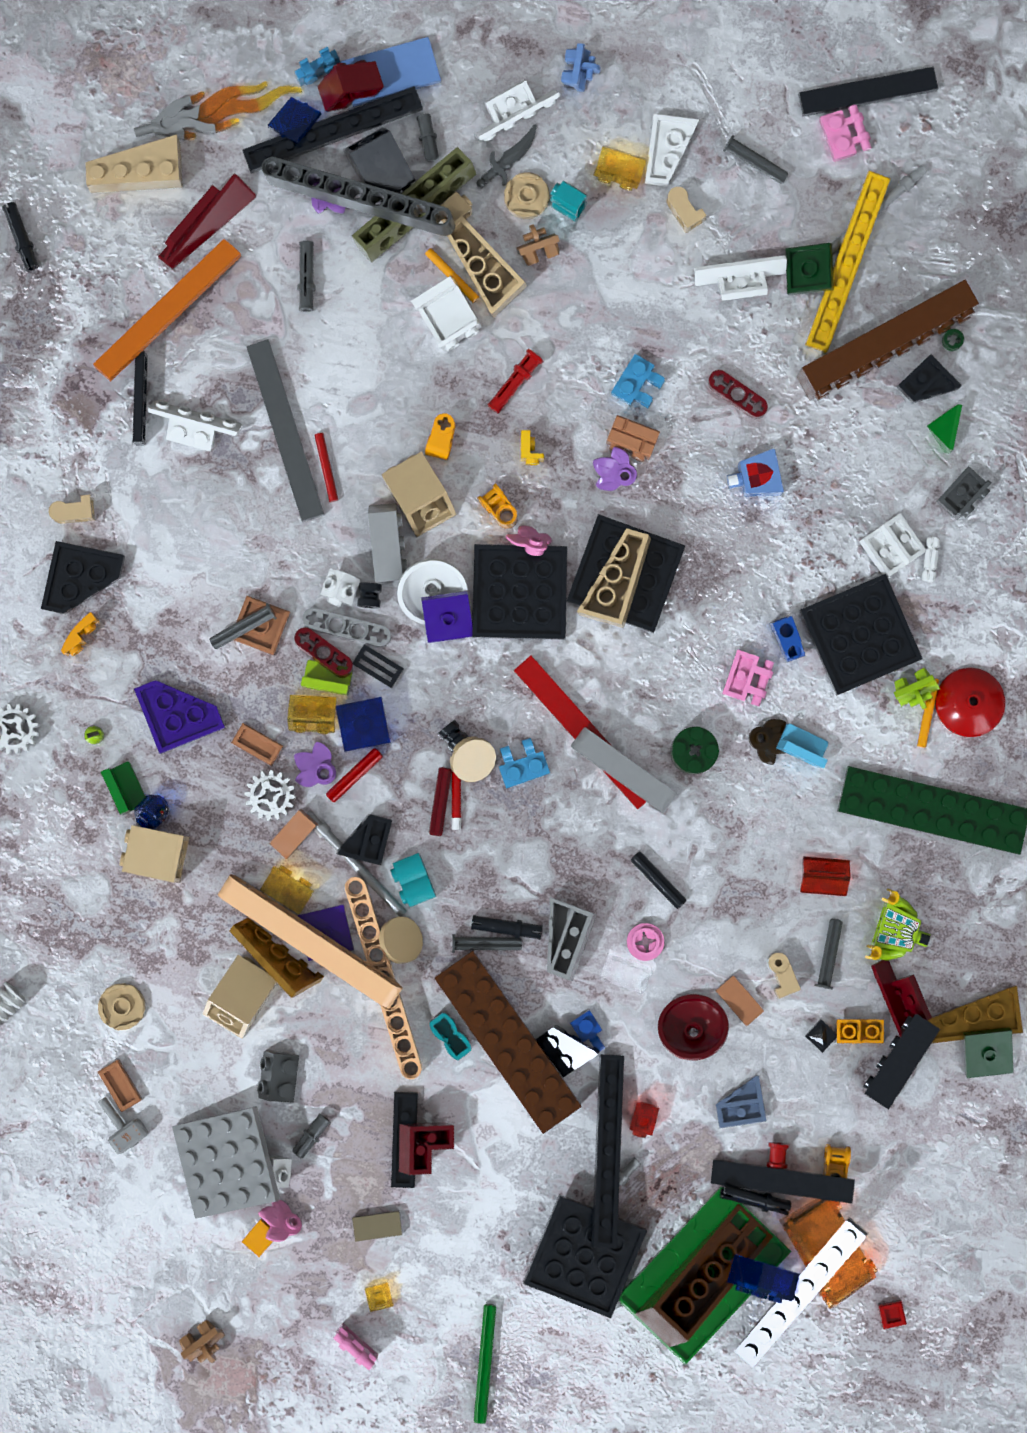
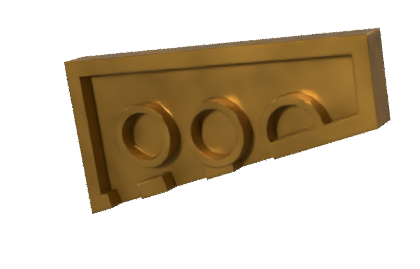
M249 918L234 924L229 930L291 998L320 983L324 978L321 973L317 972L315 974L308 969V963L300 958L298 961L291 956L286 946L274 943L271 940L272 936Z
M1017 986L1009 987L933 1016L928 1022L938 1027L940 1031L932 1043L964 1040L963 1032L1007 1027L1011 1028L1012 1034L1023 1033Z

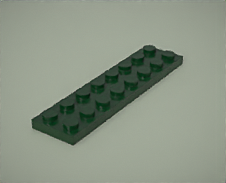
M847 766L837 812L1017 855H1021L1027 828V808Z

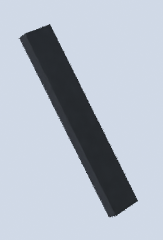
M934 67L803 91L799 92L798 96L802 116L805 117L846 109L853 105L862 106L935 92L938 90Z
M714 1159L710 1184H727L738 1188L852 1204L855 1179Z

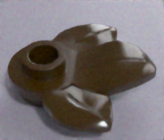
M768 720L763 727H755L749 733V743L757 750L758 758L763 763L774 765L776 754H785V752L776 748L786 727V722L783 720ZM760 734H762L764 737L763 742H759L758 736Z

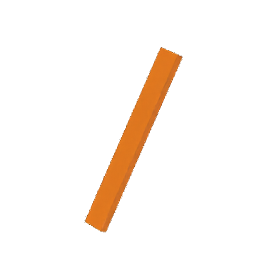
M223 239L93 363L94 367L111 382L241 257V253Z

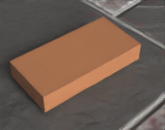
M242 723L231 742L270 766H273L284 747Z
M299 809L269 844L285 859H288L318 824L302 809Z
M733 975L715 990L745 1026H748L764 1012Z
M119 1059L98 1071L121 1112L143 1100Z

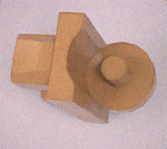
M534 224L529 225L530 233L524 234L523 239L525 242L531 239L533 241L516 247L518 254L522 256L526 265L530 266L539 262L535 250L544 248L547 258L559 255L557 242H560L555 233L539 239V236L546 234V230L544 227L536 230Z
M204 1320L197 1327L202 1335L200 1339L196 1341L193 1335L189 1333L179 1340L183 1350L180 1354L184 1360L188 1359L192 1362L197 1358L200 1363L206 1359L211 1363L217 1360L214 1353L220 1347L216 1342L226 1335L209 1320Z

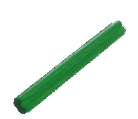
M485 1304L483 1308L474 1409V1423L485 1424L487 1419L496 1305Z

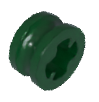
M950 329L942 337V345L948 351H957L964 343V335L958 329ZM952 335H955L959 343L950 345V340L947 341V337L950 338Z

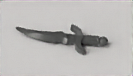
M536 124L532 126L530 131L517 144L505 151L498 162H496L494 157L495 152H491L489 161L492 168L481 179L477 180L476 184L479 188H483L485 184H488L497 175L501 176L502 185L506 184L507 174L505 170L512 168L513 163L519 161L530 148L535 137Z

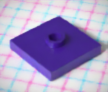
M468 591L421 597L428 643L472 637V619Z
M344 904L298 915V917L349 951L354 950Z

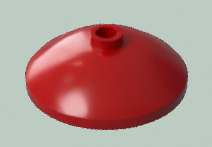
M962 668L949 674L939 685L940 689L937 690L935 699L936 713L941 723L952 733L962 737L982 736L993 730L1002 719L1005 711L1004 691L997 679L990 673L978 668ZM971 697H974L977 700V704L975 706L971 705L969 702Z

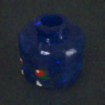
M147 795L134 808L137 824L143 828L156 829L169 816L167 801L159 795Z

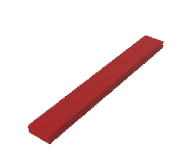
M531 655L513 670L574 739L585 727L611 745ZM603 771L637 810L646 803L641 797Z

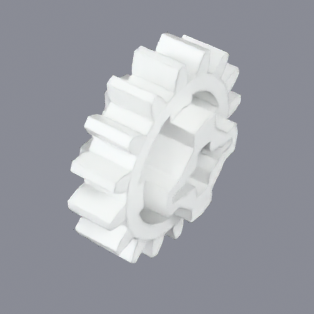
M7 704V710L5 711V709L0 707V726L3 732L0 737V751L6 748V754H11L14 749V752L19 755L21 748L29 751L28 744H36L33 736L40 735L38 732H35V728L40 727V724L33 722L37 717L36 715H28L30 713L29 708L26 707L22 711V705L17 704L15 709L11 704ZM10 714H18L14 719L8 720L5 718ZM26 722L28 723V726H29V731H28V733L26 732V729H25V724H26ZM7 724L16 726V729L19 733H21V735L17 733H12V730ZM16 739L22 740L19 744L9 745Z
M270 770L269 775L266 776L265 772L261 771V778L253 776L252 778L255 783H247L251 790L244 793L245 796L250 797V800L245 803L246 805H253L250 812L255 813L258 811L259 819L266 815L267 821H271L274 815L279 820L281 812L288 815L286 808L294 807L290 803V799H296V796L292 795L290 791H293L295 787L287 785L290 782L289 778L282 780L283 773L281 772L274 776V771ZM270 780L278 781L283 787H273ZM261 784L262 790L259 795L255 796L256 789ZM269 789L271 792L278 793L273 797L274 801L272 802L269 799H261L268 794L267 790ZM286 795L283 805L279 808L278 803L281 797ZM258 804H267L271 811L261 809Z

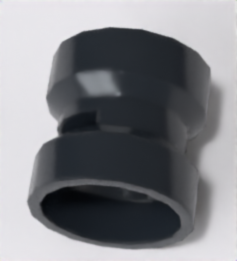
M368 582L359 583L360 598H358L357 606L379 609L381 603L379 594L382 591V585Z
M453 720L437 734L441 740H445L448 743L447 747L451 752H453L456 744L469 737L459 729V724L456 720Z

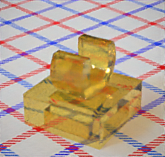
M388 1282L365 1287L370 1312L394 1306Z

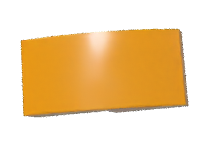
M90 612L72 629L61 649L64 655L69 656L71 654L73 657L84 649L82 646L86 644V641L81 635H88L97 628L96 624L100 622L95 614Z
M837 1019V1043H884V1019Z

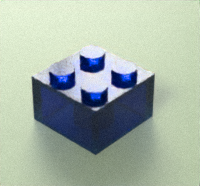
M382 697L335 706L345 753L392 744Z
M735 1254L727 1283L736 1285L735 1290L747 1294L750 1292V1295L763 1299L768 1297V1300L782 1304L783 1300L793 1302L800 1274Z

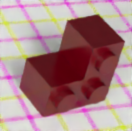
M360 60L346 65V63L334 65L331 72L324 76V79L317 87L325 111L328 112L346 109L355 99L375 97L384 85L376 61L366 62V60Z
M444 1122L400 1124L399 1172L408 1175L432 1174V1150L454 1149V1125Z

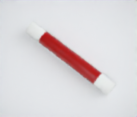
M452 771V830H461V779Z

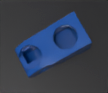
M786 616L769 623L787 663L805 656L802 641L792 616Z

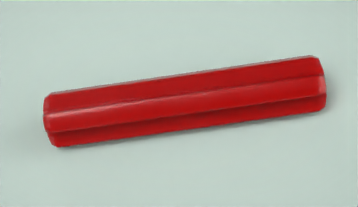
M373 748L326 793L330 801L334 803L382 759V754L376 748Z

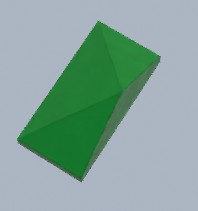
M957 404L927 425L944 453L950 454L954 449L962 405Z

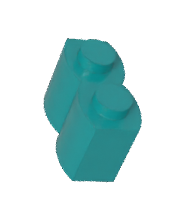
M564 180L561 184L557 182L550 194L552 195L550 201L553 202L551 207L574 222L578 220L587 204L588 195Z
M420 853L392 863L394 868L390 871L395 883L400 882L402 890L399 891L403 904L408 903L409 907H413L437 897Z
M443 1011L430 1021V1028L433 1034L444 1042V1046L452 1058L459 1061L472 1051L470 1040L463 1032L457 1029L455 1020L448 1013Z

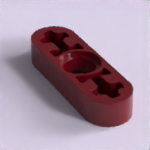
M716 370L709 376V388L753 419H759L765 415L768 405L766 400L723 370ZM720 376L723 377L722 382L727 386L729 382L733 384L730 386L727 394L723 392L726 387L721 384L718 387L714 385V377L717 379ZM733 389H741L744 392V398L739 401L734 400L731 396ZM748 395L752 397L750 399L751 403L756 405L759 402L761 404L762 412L757 411L754 413L752 411L753 406L747 403L746 407L742 405L746 402Z
M309 628L297 630L294 640L296 646L339 678L348 677L352 673V661L347 655ZM308 634L309 640L313 644L319 641L314 646L313 651H310L312 646L308 642L301 644V635L305 637ZM321 647H327L330 650V655L325 659L317 655V651ZM335 654L338 655L335 657L336 661L341 664L344 661L347 662V670L342 669L338 671V665L332 661Z

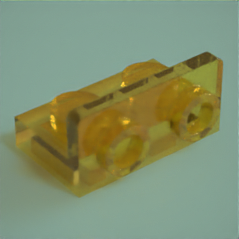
M290 695L287 718L288 730L297 733H335L337 697Z
M280 865L279 868L273 866L260 891L300 915L315 890L311 889L313 884L302 877L299 880L291 876L292 871L283 865Z

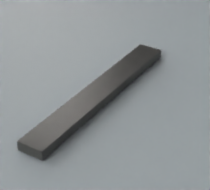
M265 340L246 346L301 520L305 522L324 516L270 342Z

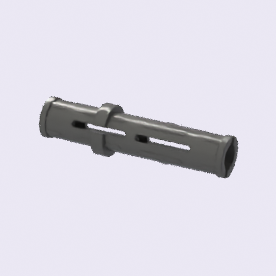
M300 241L299 284L297 285V290L299 291V311L312 312L314 311L313 292L315 291V285L313 284L314 242Z

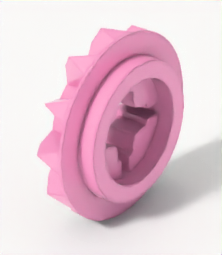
M641 923L633 927L629 932L627 947L635 958L642 961L653 960L660 955L664 948V937L656 926L649 923ZM642 932L645 933L648 939L656 940L648 944V952H646L643 945H635V943L642 940Z

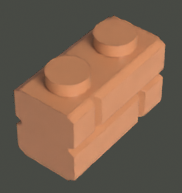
M617 415L606 444L610 445L609 449L611 450L614 447L621 448L631 453L633 459L644 462V459H650L660 431Z

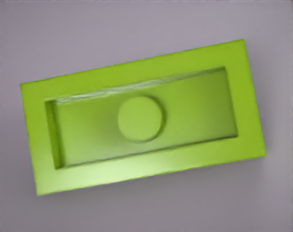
M308 660L305 675L302 676L301 686L348 696L352 673L348 677L339 678L318 662ZM338 665V671L342 669L347 670V667Z

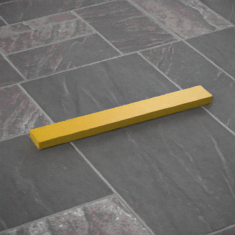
M872 171L867 172L833 266L834 290L824 291L805 346L827 353L890 182L888 177Z

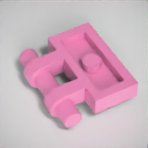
M857 105L848 108L850 117L845 118L843 111L839 110L821 116L819 119L834 162L856 155V145L861 144L863 151H868L872 148L869 142L871 137L869 132H866L863 124V114L859 113ZM854 125L857 136L851 137L849 126Z
M737 650L722 694L744 702L747 693L753 695L751 704L760 707L761 701L765 699L767 693L765 689L768 680L772 679L774 673L772 672L774 662L765 660L762 668L757 666L760 657ZM754 674L760 676L757 687L750 686Z
M342 1323L333 1339L340 1344L339 1347L343 1351L347 1350L356 1358L355 1362L357 1364L363 1365L370 1370L375 1364L374 1362L377 1360L378 1354L349 1327Z

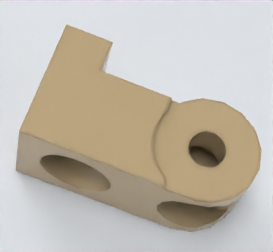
M674 187L669 191L667 205L685 233L705 222L707 215L702 208L698 211L694 209L688 200V193L684 188Z
M90 494L80 495L81 502L75 503L53 502L49 507V516L59 524L95 521L93 497Z
M783 953L771 954L767 959V967L774 973L779 988L774 989L776 997L780 999L801 990L786 955Z

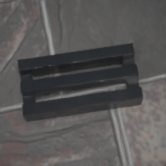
M365 644L352 665L391 689L404 668ZM367 651L376 658L385 662L389 666L396 669V673H392L388 669L384 668L375 661L366 657L364 653ZM362 659L392 678L391 681L386 680L360 664L359 661Z

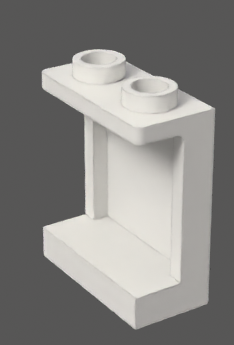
M451 276L412 300L414 307L420 312L438 342L437 345L443 351L446 349L447 351L453 350L459 345L460 340L465 337L467 339L472 338L479 333L478 329L482 327L455 279Z

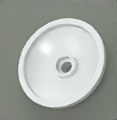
M426 559L413 564L403 573L397 588L398 601L401 609L410 619L425 625L421 597L467 591V584L462 573L451 563L439 559ZM431 583L436 585L434 588H428V585Z

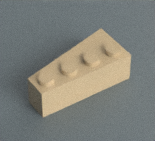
M177 134L85 162L86 185L91 193L183 188L181 145Z
M461 215L455 221V230L447 237L493 318H495L527 285Z
M626 528L611 553L609 560L599 573V577L577 610L580 616L621 628L625 627L651 541L648 534Z

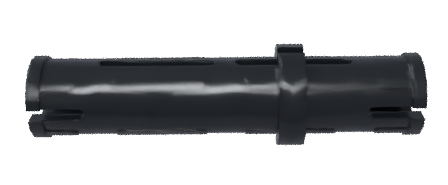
M7 203L8 208L6 205H3L2 210L16 243L15 250L20 254L25 271H34L33 266L35 269L39 268L33 252L34 245L29 241L16 203Z
M473 915L472 922L481 924L472 923L471 930L514 935L518 939L521 936L541 940L542 933L532 931L542 932L543 925L522 923V920L514 922Z
M723 1184L720 1189V1199L758 1207L764 1212L773 1211L786 1216L791 1210L790 1200L773 1197L770 1193L761 1194Z

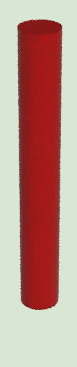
M317 433L314 436L329 502L338 501L324 434Z

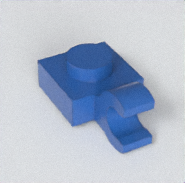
M590 1010L570 1022L579 1038L582 1039V1043L589 1039L593 1047H596L599 1051L605 1049L597 1036V1033L602 1031Z

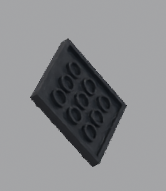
M598 514L566 602L579 607L582 605L626 528L648 534L651 541L626 624L654 634L685 545Z
M474 544L472 638L565 640L567 546H547L543 555L533 556L525 551V547Z
M886 574L799 610L836 696L923 659Z
M559 1194L523 1284L611 1318L645 1238L647 1229L618 1218L617 1248L592 1247L593 1207Z

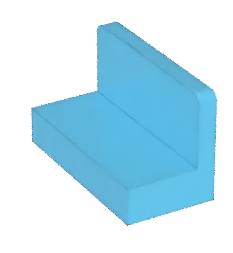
M792 724L786 725L776 747L777 749L817 768H825L828 761L823 758L828 741Z

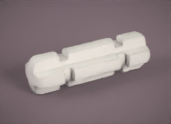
M931 536L926 541V547L928 548L924 557L923 568L925 571L922 573V581L925 582L935 581L936 572L934 570L937 569L939 553L937 548L940 545V538Z

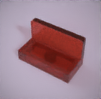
M803 856L800 892L847 896L851 878L850 860Z

